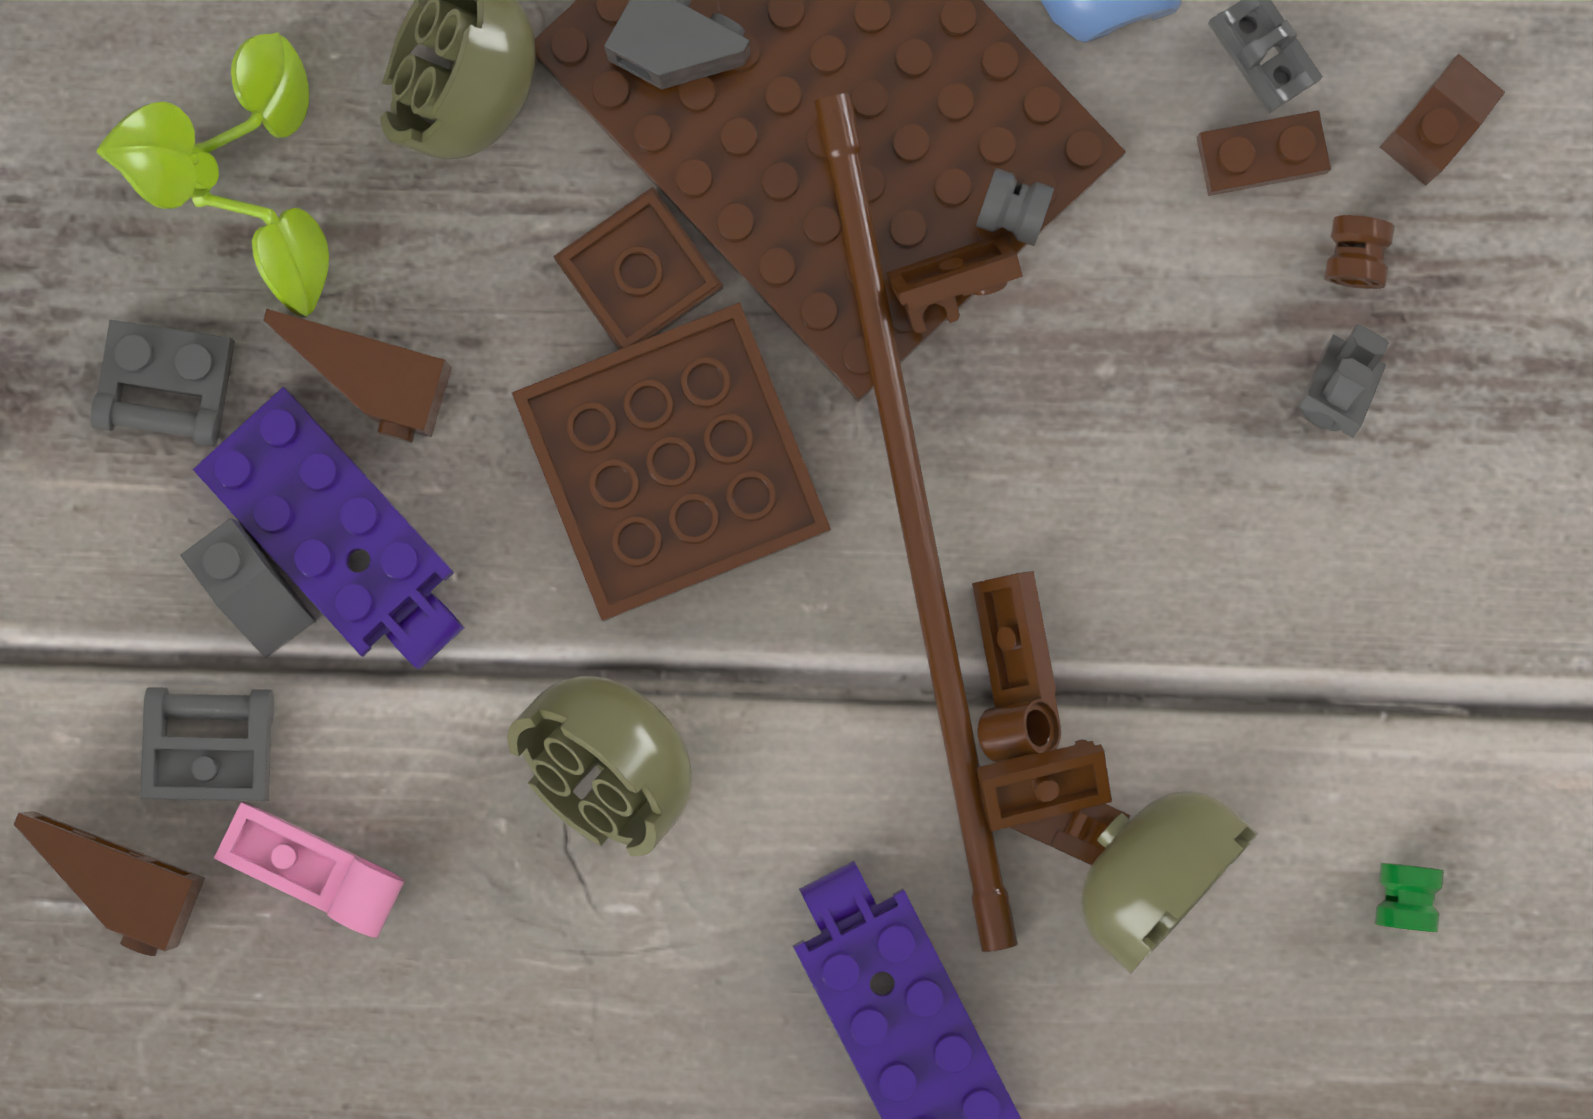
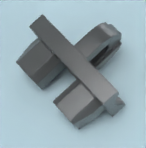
M1240 0L1230 8L1211 18L1208 22L1269 114L1319 82L1323 77L1296 38L1298 35L1288 20L1283 19L1271 0ZM1275 47L1279 54L1261 65L1260 63L1267 54V51Z
M1356 325L1346 341L1333 334L1324 347L1299 405L1304 416H1307L1318 427L1330 429V431L1342 430L1344 434L1353 438L1363 424L1386 367V364L1380 360L1384 356L1389 342L1362 325Z

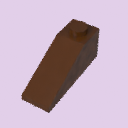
M266 309L263 321L373 421L380 422L377 433L413 443L415 433L432 437L452 367L446 360Z
M31 811L17 814L14 826L104 927L123 935L120 942L122 946L148 956H156L158 949L167 951L178 947L205 877L38 812Z

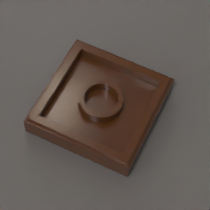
M654 187L644 192L553 256L618 350L660 334L724 289L723 284Z

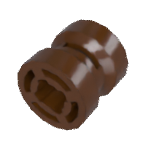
M1357 215L1334 217L1331 238L1336 245L1334 255L1327 260L1324 279L1333 284L1352 288H1384L1388 273V267L1383 262L1384 252L1392 244L1395 226L1388 221L1373 217Z

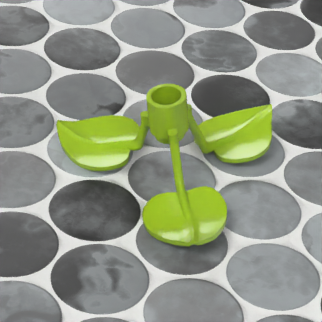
M279 32L260 34L246 39L239 46L231 65L232 86L240 104L246 110L252 112L245 122L205 142L195 144V131L189 117L172 103L154 102L146 104L124 117L109 132L96 152L113 165L143 199L155 207L174 209L182 206L187 200L192 198L196 207L212 206L262 219L266 225L258 228L252 238L253 257L257 269L266 285L286 308L300 317H308L318 303L329 268L328 244L316 220L300 208L286 209L278 217L274 210L210 194L211 188L215 186L219 178L218 164L210 154L211 151L257 129L261 123L264 124L269 133L274 137H288L298 130L307 114L309 85L299 55L291 43L284 36L280 35Z

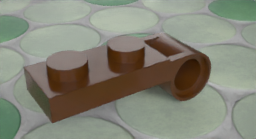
M1034 571L1015 573L972 583L995 707L989 708L982 713L978 722L977 733L982 751L990 760L1000 762L1033 753L1040 754L1056 750L1061 739V724L1055 693H1057Z

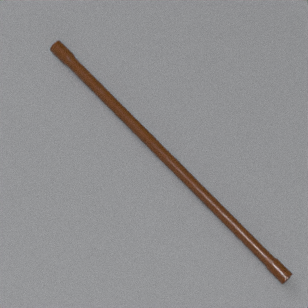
M850 93L830 95L819 98L814 103L824 153L830 163L969 868L973 889L971 900L982 952L1008 949L1018 945L1009 895L1002 881L993 831L991 832L985 816L977 767H980L860 160L861 144Z

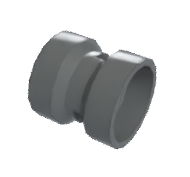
M995 168L976 227L990 232H995L1003 227L1007 231L1013 232L1017 241L1034 246L1049 207L1054 187L1037 181L1030 185L1019 184L1013 173Z

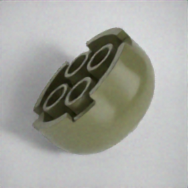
M517 0L414 1L396 36L382 82L383 85H392L391 112L386 111L380 117L383 132L390 141L433 158L460 159L485 150L509 129L527 100L535 66L534 34L529 18ZM418 44L435 50L438 56L448 59L452 63L449 69L410 53ZM422 117L435 121V123L431 124L424 120Z
M593 676L574 677L560 681L538 695L509 727L507 740L510 753L517 756L523 754L526 762L535 774L528 782V785L560 819L578 833L600 846L610 838L627 845L626 849L630 856L646 855L656 847L676 824L687 806L692 787V770L689 755L682 738L669 719L652 702L626 685L610 679ZM596 766L602 772L594 779L592 789L581 800L573 790Z
M1182 791L1161 796L1146 805L1131 820L1121 813L1097 839L1105 849L1089 869L1082 889V913L1092 937L1130 974L1133 973L1142 960L1155 950L1210 890L1229 865L1236 861L1258 833L1223 802L1199 792Z

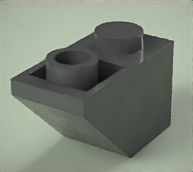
M630 0L604 47L608 61L660 89H665L745 66L750 57V40L743 37L745 30L738 23L719 13H713L709 19L689 8L690 0Z

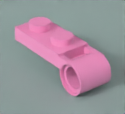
M248 802L240 803L214 856V859L326 912L327 916L336 922L373 938H378L405 882L403 878Z

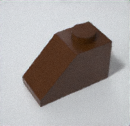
M1458 53L1379 148L1426 186L1445 169L1482 125L1505 91Z

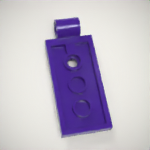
M282 387L192 469L360 656L364 657L372 649L371 646L385 634L397 650L415 668L420 670L464 629V626L456 616L431 592L443 580L446 581L454 574L453 570L285 387ZM357 550H365L370 556L368 568L363 572H353L349 567L350 556Z
M854 860L799 888L821 934L806 942L802 940L794 944L793 948L881 1119H1021L905 890L901 889L893 893V897L876 904ZM878 972H887L894 979L892 989L885 994H877L870 988V980Z

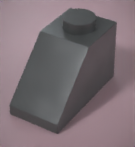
M232 518L228 519L180 554L216 606L265 658L316 622L261 545L239 521Z

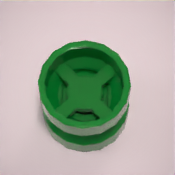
M1381 863L1379 882L1385 888V900L1376 907L1375 925L1438 932L1440 913L1433 906V900H1435V894L1442 889L1444 870Z

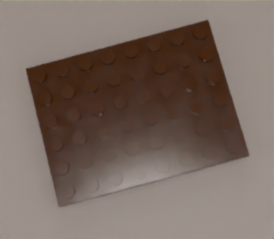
M576 0L535 38V58L858 402L874 386L830 163L824 153L815 100L835 94H851L861 144L860 160L900 363L948 319L941 305L936 303L928 305V308L923 313L926 331L922 333L915 332L908 320L904 305L900 304L889 284L886 272L1002 233L1017 255L1029 245L1017 241L1013 232L1007 231L1006 228L1001 227V229L995 232H990L976 227L995 168L1013 173L1019 184L1030 185L1037 181L1054 187L1050 204L1039 232L1040 234L1126 153L1116 140L983 0H690L689 8L709 19L713 13H719L743 27L745 30L743 37L750 40V57L745 66L665 89H660L608 61L604 45L630 0ZM975 294L955 296L958 310Z

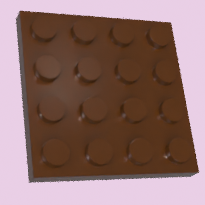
M740 302L512 392L603 622L831 531Z

